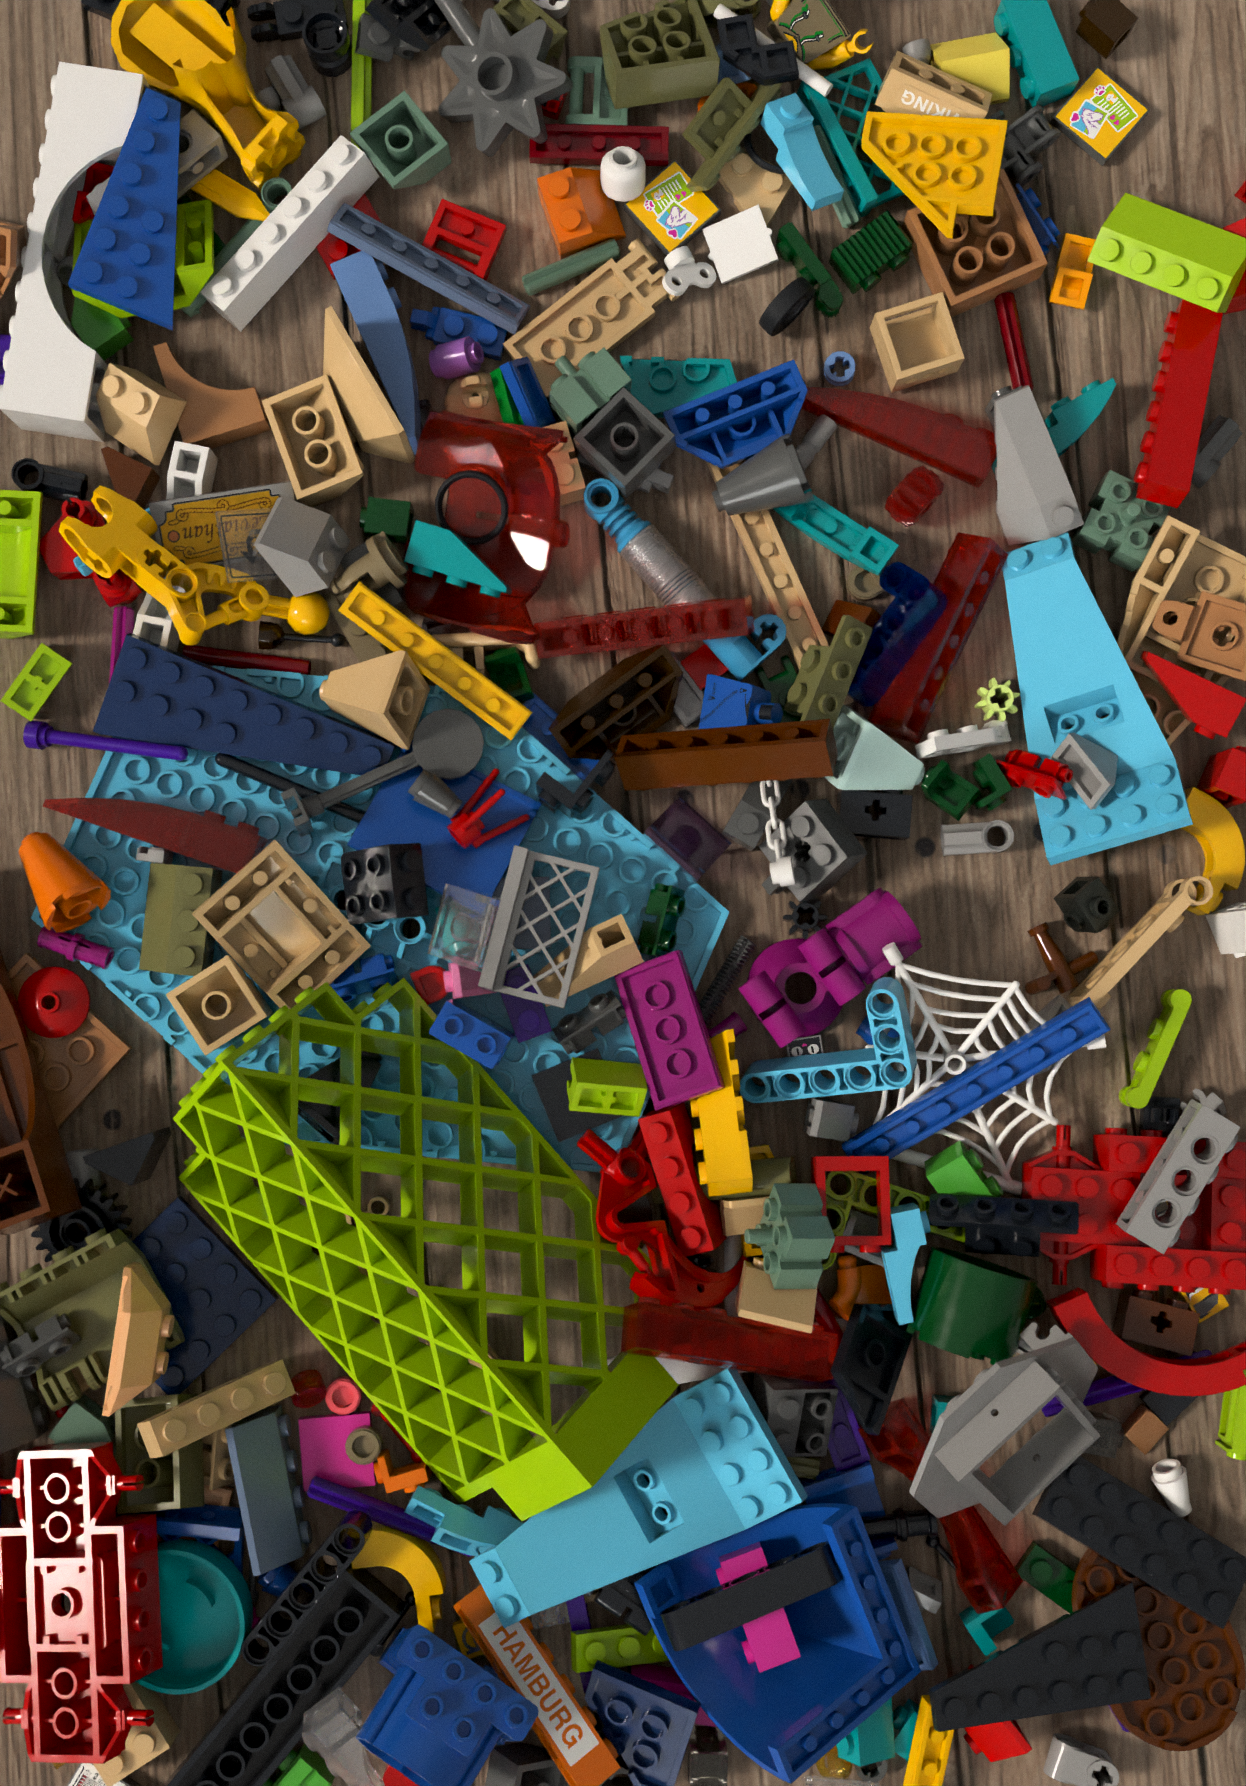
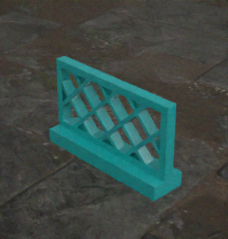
M870 58L824 77L833 84V88L843 91L840 104L827 99L804 81L801 82L796 93L813 116V126H822L861 217L868 215L872 208L904 195L898 186L895 187L896 184L873 161L870 164L859 160L855 153L857 145L862 146V136L860 134L863 124H865L870 102L875 104L882 84V80ZM865 72L871 84L869 91L851 85L853 76ZM847 94L866 100L863 112L844 106ZM841 115L859 121L856 134L841 127L839 123ZM873 175L891 181L889 190L878 195L871 183Z

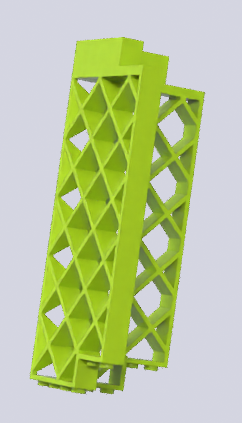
M402 978L393 986L389 982L385 983L372 995L375 999L372 1003L368 1005L364 1000L353 1010L349 1008L328 982H325L316 990L309 986L294 999L297 1003L295 1006L289 1009L284 1005L268 1019L271 1022L270 1025L264 1029L260 1024L242 1038L245 1042L242 1046L236 1049L232 1044L215 1058L216 1062L202 1074L204 1077L197 1081L190 1088L191 1092L178 1102L182 1108L173 1117V1120L197 1146L196 1152L184 1161L187 1168L178 1178L460 1504L493 1488L521 1521L526 1520L592 1488L676 1390L679 1384L651 1354L650 1350L683 1313L667 1312L647 1304L636 1293H634L635 1308L604 1305L601 1263L620 1265L630 1278H632L635 1272H641L627 1255H621L617 1251V1243L606 1240L597 1232L596 1211L598 1199L477 1061L429 1034V1030L437 1015L405 978ZM388 1002L399 1012V1034L361 1027L365 1020ZM313 1006L324 1020L301 1017V1015ZM277 1034L279 1036L278 1073L236 1067L241 1060ZM299 1040L340 1047V1083L299 1077ZM361 1051L400 1057V1093L361 1087ZM421 1061L443 1064L449 1069L458 1082V1102L422 1096ZM227 1076H229L231 1086L224 1082ZM298 1100L340 1106L339 1145L301 1140L297 1137ZM361 1110L400 1116V1154L361 1148ZM422 1119L459 1125V1162L423 1157ZM238 1125L243 1126L245 1137L240 1135ZM481 1128L503 1131L516 1146L517 1171L482 1166ZM284 1142L291 1146L293 1156L286 1153ZM361 1171L401 1176V1217L361 1211ZM252 1177L257 1178L259 1187L254 1185ZM423 1179L460 1184L461 1225L423 1220ZM483 1188L518 1192L519 1232L484 1228ZM298 1195L305 1198L307 1207L300 1204ZM541 1196L561 1198L574 1212L576 1239L543 1235ZM345 1214L354 1218L356 1227L347 1223ZM424 1242L461 1246L462 1289L429 1286L424 1283ZM638 1246L637 1249L649 1263V1268L652 1271V1266L649 1257ZM312 1247L319 1250L320 1256L313 1253ZM485 1249L520 1253L522 1296L486 1292ZM544 1256L577 1260L579 1302L546 1299ZM358 1266L367 1269L368 1276L360 1273ZM407 1287L416 1290L419 1298L409 1294ZM487 1313L523 1316L524 1362L490 1359L488 1357ZM371 1316L379 1319L380 1324L372 1321ZM547 1319L580 1322L583 1367L549 1364ZM605 1325L636 1328L639 1332L614 1360L607 1365ZM418 1337L429 1341L430 1346L420 1342ZM468 1359L480 1363L482 1369L470 1364ZM550 1384L584 1386L586 1391L562 1418L552 1426ZM430 1385L441 1390V1393L430 1388ZM479 1408L492 1413V1416L480 1411ZM529 1431L536 1433V1435L532 1436Z

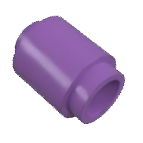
M470 336L438 344L429 353L430 367L437 378L452 379L478 372L484 360L481 345Z

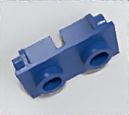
M1019 183L1016 184L1020 191L1016 196L1044 255L1049 252L1047 246L1052 242L1059 248L1060 245L1056 237L1061 233L1050 216L1043 220L1037 211V208L1042 204L1030 187L1025 191Z
M380 953L359 960L362 972L356 973L352 963L329 985L346 1003L356 999L357 995L367 992L375 993L387 982L395 985L399 982V978L393 969L395 964L392 955L385 956L384 953Z

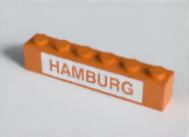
M482 1585L453 1605V1608L500 1680L538 1707L539 1713L532 1725V1729L570 1786H599L621 1768L615 1760L618 1758L615 1747L607 1738L601 1739L594 1728L597 1725L596 1719L585 1705L580 1707L573 1696L576 1692L573 1684L565 1674H558L552 1665V1662L555 1660L553 1654L544 1642H537L531 1633L534 1627L528 1617L504 1628Z

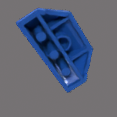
M793 359L663 412V417L669 430L675 435L677 447L721 469H725L751 458L780 436L790 433L791 436L808 390Z

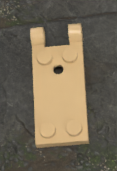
M1195 876L1168 883L1164 889V894L1065 1000L1071 1006H1074L1090 997L1098 1010H1100L1111 998L1108 992L1166 930L1169 933L1174 931L1183 922L1185 917L1182 913L1189 906L1203 905L1212 898L1213 886L1211 882L1205 877ZM1193 881L1199 882L1204 888V895L1199 901H1195L1197 891L1192 883ZM1181 884L1179 891L1173 897L1172 890L1174 886Z

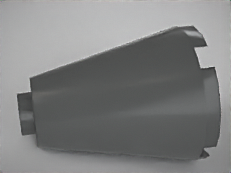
M790 433L780 436L716 482L717 490L713 491L712 495L719 512L726 510L728 516L804 504L815 500L811 491L804 492L810 489V485L798 453L795 451L793 444H790L793 442Z

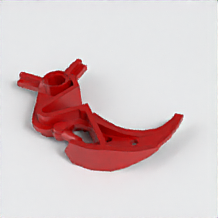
M639 1128L627 1148H618L616 1151L592 1130L588 1129L578 1140L577 1146L602 1167L600 1169L601 1181L596 1211L597 1232L606 1240L617 1243V1251L621 1255H627L641 1272L634 1273L629 1288L647 1304L667 1312H697L723 1302L722 1300L738 1285L744 1260H750L743 1255L735 1266L727 1272H708L694 1265L682 1254L668 1235L665 1220L626 1224L619 1222L617 1219L618 1212L657 1187L652 1166L645 1161L648 1150L641 1128ZM640 1242L647 1245L652 1271L649 1268V1263L637 1249ZM697 1286L701 1288V1293L697 1290Z

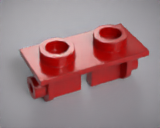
M1020 749L1009 751L1006 754L1005 762L996 759L995 762L1010 786L1015 788L1024 786L1033 789L1037 794L1045 798L1054 796L1066 800L1067 796L1061 787L1064 782L1069 783L1073 776V771L1069 769L1067 764L1045 758L1038 769L1037 766L1041 762L1040 756Z

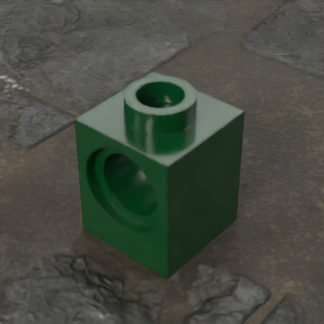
M368 497L367 507L361 508L360 528H364L368 539L384 531L392 543L409 545L414 517L413 506L408 501Z

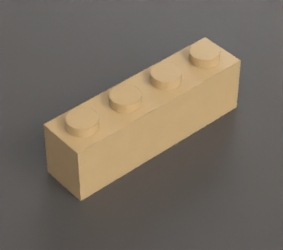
M281 1359L266 1363L137 1423L150 1459L164 1457L296 1392L284 1361Z

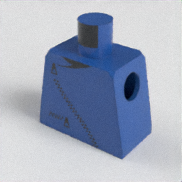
M707 674L699 729L780 723L783 711L779 703H770V691L752 684Z

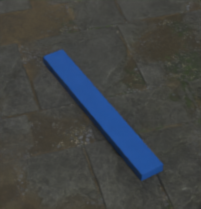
M1088 997L966 1069L961 1074L956 1075L850 1138L848 1142H843L842 1149L847 1156H889L890 1160L1111 1029L1091 998ZM860 1171L859 1173L864 1175L870 1171Z

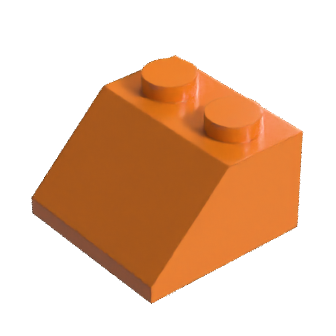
M568 167L537 178L538 195L560 259H564L610 238H614L615 241L626 238L615 202L607 197L602 190L600 170Z

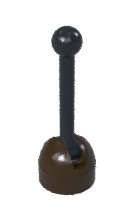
M260 621L258 645L259 649L262 650L277 649L284 640L332 643L335 647H341L345 642L344 636L340 633L332 636L284 633L282 627L277 623Z

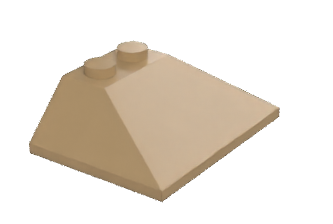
M333 307L326 308L323 375L327 374L330 379L352 442H357L363 452L409 464L413 463L416 459L404 428Z
M275 839L192 913L199 923L279 1008L286 1005L291 1009L297 1004L294 999L309 986L316 990L325 982L331 984L371 947L366 939L348 922V919Z

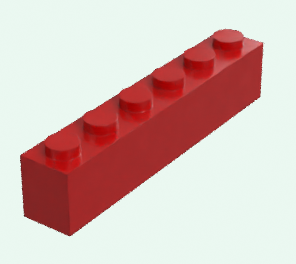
M1182 299L1175 312H1169L1164 324L1163 332L1168 333L1167 341L1164 340L1158 354V362H1162V367L1155 375L1152 391L1156 392L1155 400L1151 401L1146 415V421L1151 423L1149 431L1145 432L1140 445V452H1144L1143 461L1139 462L1134 475V482L1139 483L1136 498L1174 508L1179 507L1190 491L1223 313L1214 312Z

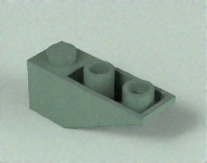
M83 1394L80 1399L74 1401L48 1437L55 1442L54 1444L113 1442V1456L116 1460L115 1419L113 1415L109 1417L102 1416L103 1408Z

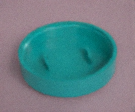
M193 1540L162 1541L157 1543L163 1667L136 1682L150 1690L164 1694H189L203 1690L219 1681L230 1670L242 1653V1644L252 1630V1598L244 1577L233 1562L223 1553L207 1544Z

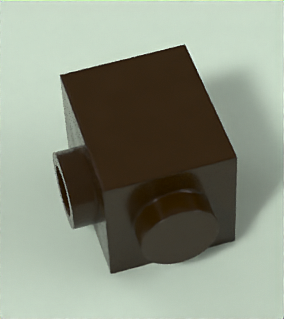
M1089 0L1079 13L1082 19L1076 33L1103 58L1107 59L1130 35L1138 17L1119 0Z

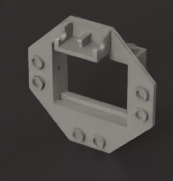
M1035 1322L1031 1323L1020 1336L1032 1351L996 1362L991 1368L984 1369L976 1376L972 1386L963 1394L953 1397L948 1402L946 1410L939 1415L909 1490L910 1494L936 1518H941L981 1503L996 1519L1006 1526L1100 1437V1434L1092 1426L1097 1420L1083 1404L1098 1367L1069 1332L1065 1334L1055 1324L1049 1329L1050 1334L1046 1339H1039L1037 1334L1040 1327ZM1056 1397L1064 1408L989 1478L979 1467L1049 1401ZM996 1411H998V1415H997V1416H993V1414H994Z

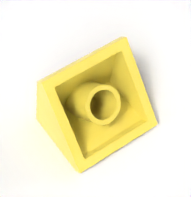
M996 32L930 45L932 50L931 66L992 93L990 105L1009 101L1010 48Z

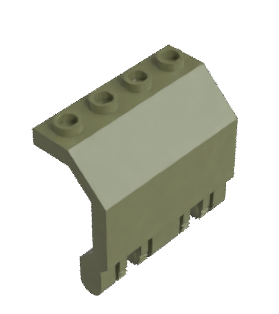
M103 1228L84 1238L87 1243L85 1247L75 1251L71 1245L53 1255L52 1258L55 1263L42 1269L40 1263L21 1272L19 1275L22 1281L10 1287L7 1281L0 1284V1315L14 1327L18 1337L28 1332L31 1334L34 1342L39 1340L34 1328L55 1314L61 1316L65 1313L72 1323V1326L69 1328L82 1338L72 1345L70 1351L61 1356L48 1359L40 1364L39 1369L36 1371L38 1387L48 1406L54 1412L69 1405L71 1400L72 1402L76 1401L82 1396L80 1386L71 1369L78 1366L87 1384L93 1390L102 1387L103 1384H107L124 1267L132 1262L141 1263L165 1295L144 1253L120 1229L108 1234L106 1229ZM172 1306L170 1308L169 1315H174L172 1311ZM175 1316L172 1334L170 1338L166 1337L165 1352L167 1350L166 1347L172 1349L185 1341L184 1334Z

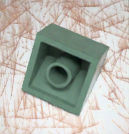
M405 90L349 133L350 137L367 155L368 159L394 190L425 184L452 163L449 144Z

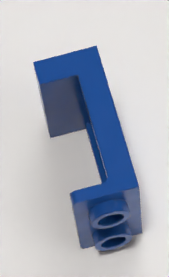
M450 999L445 1002L429 1030L430 1035L489 1069L494 1068L495 1065L500 1063L515 1036L514 1032L456 999Z

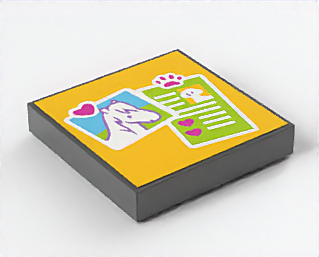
M1097 66L1053 116L1050 123L1103 166L1148 115L1150 109Z
M673 160L649 181L639 197L623 204L624 211L665 256L676 248L686 246L703 231V228H706L721 215V209L705 191L691 192L686 187L692 177L676 160Z

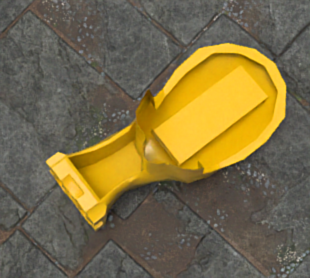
M121 0L112 16L111 45L121 68L127 72L143 74L149 86L189 104L206 116L239 156L241 165L251 185L261 193L262 186L267 180L279 177L280 172L286 165L293 164L297 160L306 141L304 136L297 131L299 128L297 119L288 112L267 108L257 100L246 68L247 44L243 40L232 7L226 12L230 26H227L217 10L205 0Z

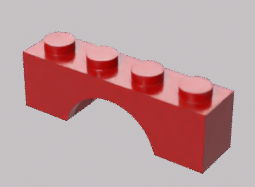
M683 1102L660 1111L653 1110L639 1118L638 1122L678 1248L685 1257L715 1250L727 1239V1236L723 1235L721 1216L717 1204L712 1203L706 1197L696 1176L692 1154L694 1131L685 1103Z

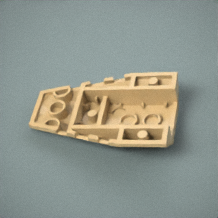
M1167 515L1132 581L1117 644L1170 746L1191 722L1184 717L1140 658L1142 652H1151L1221 687L1231 677L1186 664L1176 659L1182 644L1161 636L1152 626L1160 603L1165 600H1174L1196 608L1200 595L1204 591L1246 604V557L1200 535L1199 530ZM1178 617L1171 618L1169 625L1175 624ZM1226 627L1224 632L1217 631L1215 634V638L1220 640L1219 646H1225L1227 642L1232 643L1235 638L1231 635V628Z

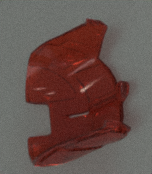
M447 410L430 412L418 441L415 471L444 479L460 471H479L492 477L502 487L509 507L508 523L505 524L501 533L493 540L485 544L468 546L512 589V593L510 595L501 592L500 599L479 593L481 585L468 582L467 587L463 588L447 583V575L434 571L433 578L412 572L414 565L407 563L409 571L405 573L407 578L405 592L408 609L439 623L468 627V630L473 633L512 644H534V640L540 639V633L532 623L526 603L542 586L550 569L555 548H566L570 539L569 524L565 520L560 519V488L556 469L551 458L547 455L559 443L568 442V437L563 436L562 430L494 422ZM464 478L454 482L448 488L445 513L447 524L459 535L469 538H478L489 534L494 530L499 521L477 518L476 513L479 511L501 515L500 499L495 490L485 481L477 478ZM408 540L405 544L404 559L406 556L410 540Z

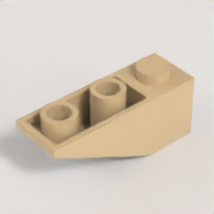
M622 914L591 927L584 932L568 997L644 962ZM570 946L553 959L555 965L569 958ZM548 963L533 978L551 969V964ZM567 965L559 969L563 978L565 976ZM554 972L537 984L544 996L559 999L562 983Z

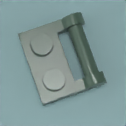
M572 56L568 58L567 71L570 74L573 87L570 90L569 114L565 117V124L627 126L628 108H614L606 84L603 57ZM587 73H594L593 114H583L584 75Z

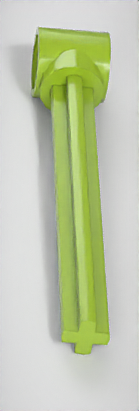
M353 0L351 131L372 116L373 58L355 53L359 18L363 13L370 15L365 9L372 0ZM351 138V142L358 147V145Z

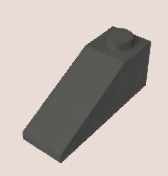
M793 779L779 781L781 801ZM761 781L749 784L721 833L750 851L757 845L765 831L767 821L771 819L770 809L761 800ZM772 782V787H768L765 783L767 801L770 796H773L775 801L774 783Z

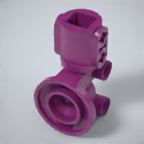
M879 887L825 925L828 931L822 928L805 941L803 939L779 941L767 947L755 959L748 973L747 982L740 986L738 990L750 1005L755 1017L765 1026L780 1048L798 1037L814 1035L828 1027L838 1016L843 1004L850 1001L866 988L863 981L868 985L894 968L895 965H890L882 951L884 946L894 942L904 958L902 961L923 946L920 942L921 935L914 922L891 893L886 890L883 891ZM796 972L809 974L815 983L814 996L805 1004L792 1002L785 993L786 980Z

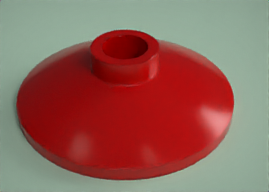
M46 967L33 973L24 982L19 993L18 1006L23 1022L31 1031L47 1038H60L72 1034L85 1022L90 1010V994L85 982L75 972L63 967ZM50 995L56 1001L52 1009H48L45 1005V1000Z

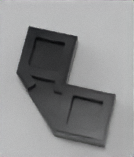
M752 13L717 20L723 60L763 86L799 79L793 40L758 46Z

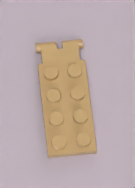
M639 238L631 242L628 246L631 252L616 263L612 258L503 343V348L513 360L528 356L547 401L550 400L549 392L552 390L550 388L557 378L563 375L555 366L558 358L566 356L579 371L578 363L585 355L592 351L597 353L603 347L608 352L612 351L654 318V308L667 298L673 302L680 297L671 295L664 289L662 279L666 271L663 268L655 274H651L650 271L658 262Z

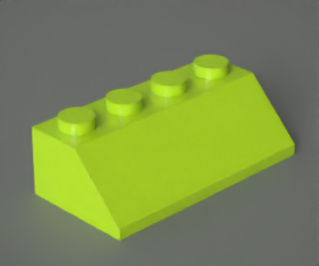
M1125 192L1102 225L1087 261L1214 312L1226 313L1246 269V238Z

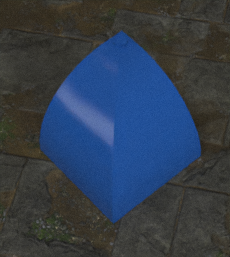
M820 1503L791 1507L744 1531L663 1562L634 1583L658 1641L676 1673L696 1702L701 1704L700 1707L714 1724L744 1754L769 1773L790 1784L921 1672L861 1515L855 1505ZM760 1542L766 1561L770 1564L821 1542L829 1543L843 1579L834 1586L783 1607L798 1646L800 1658L759 1673L756 1662L748 1664L741 1644L742 1641L747 1640L743 1626L731 1629L681 1651L673 1650L660 1613L674 1604L719 1586L720 1583L715 1569L721 1567L720 1556Z

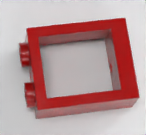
M889 1156L811 1157V1183L816 1184L823 1203L822 1216H827L825 1172L876 1171L878 1235L835 1236L830 1253H845V1245H859V1252L862 1253L881 1252V1245H891Z

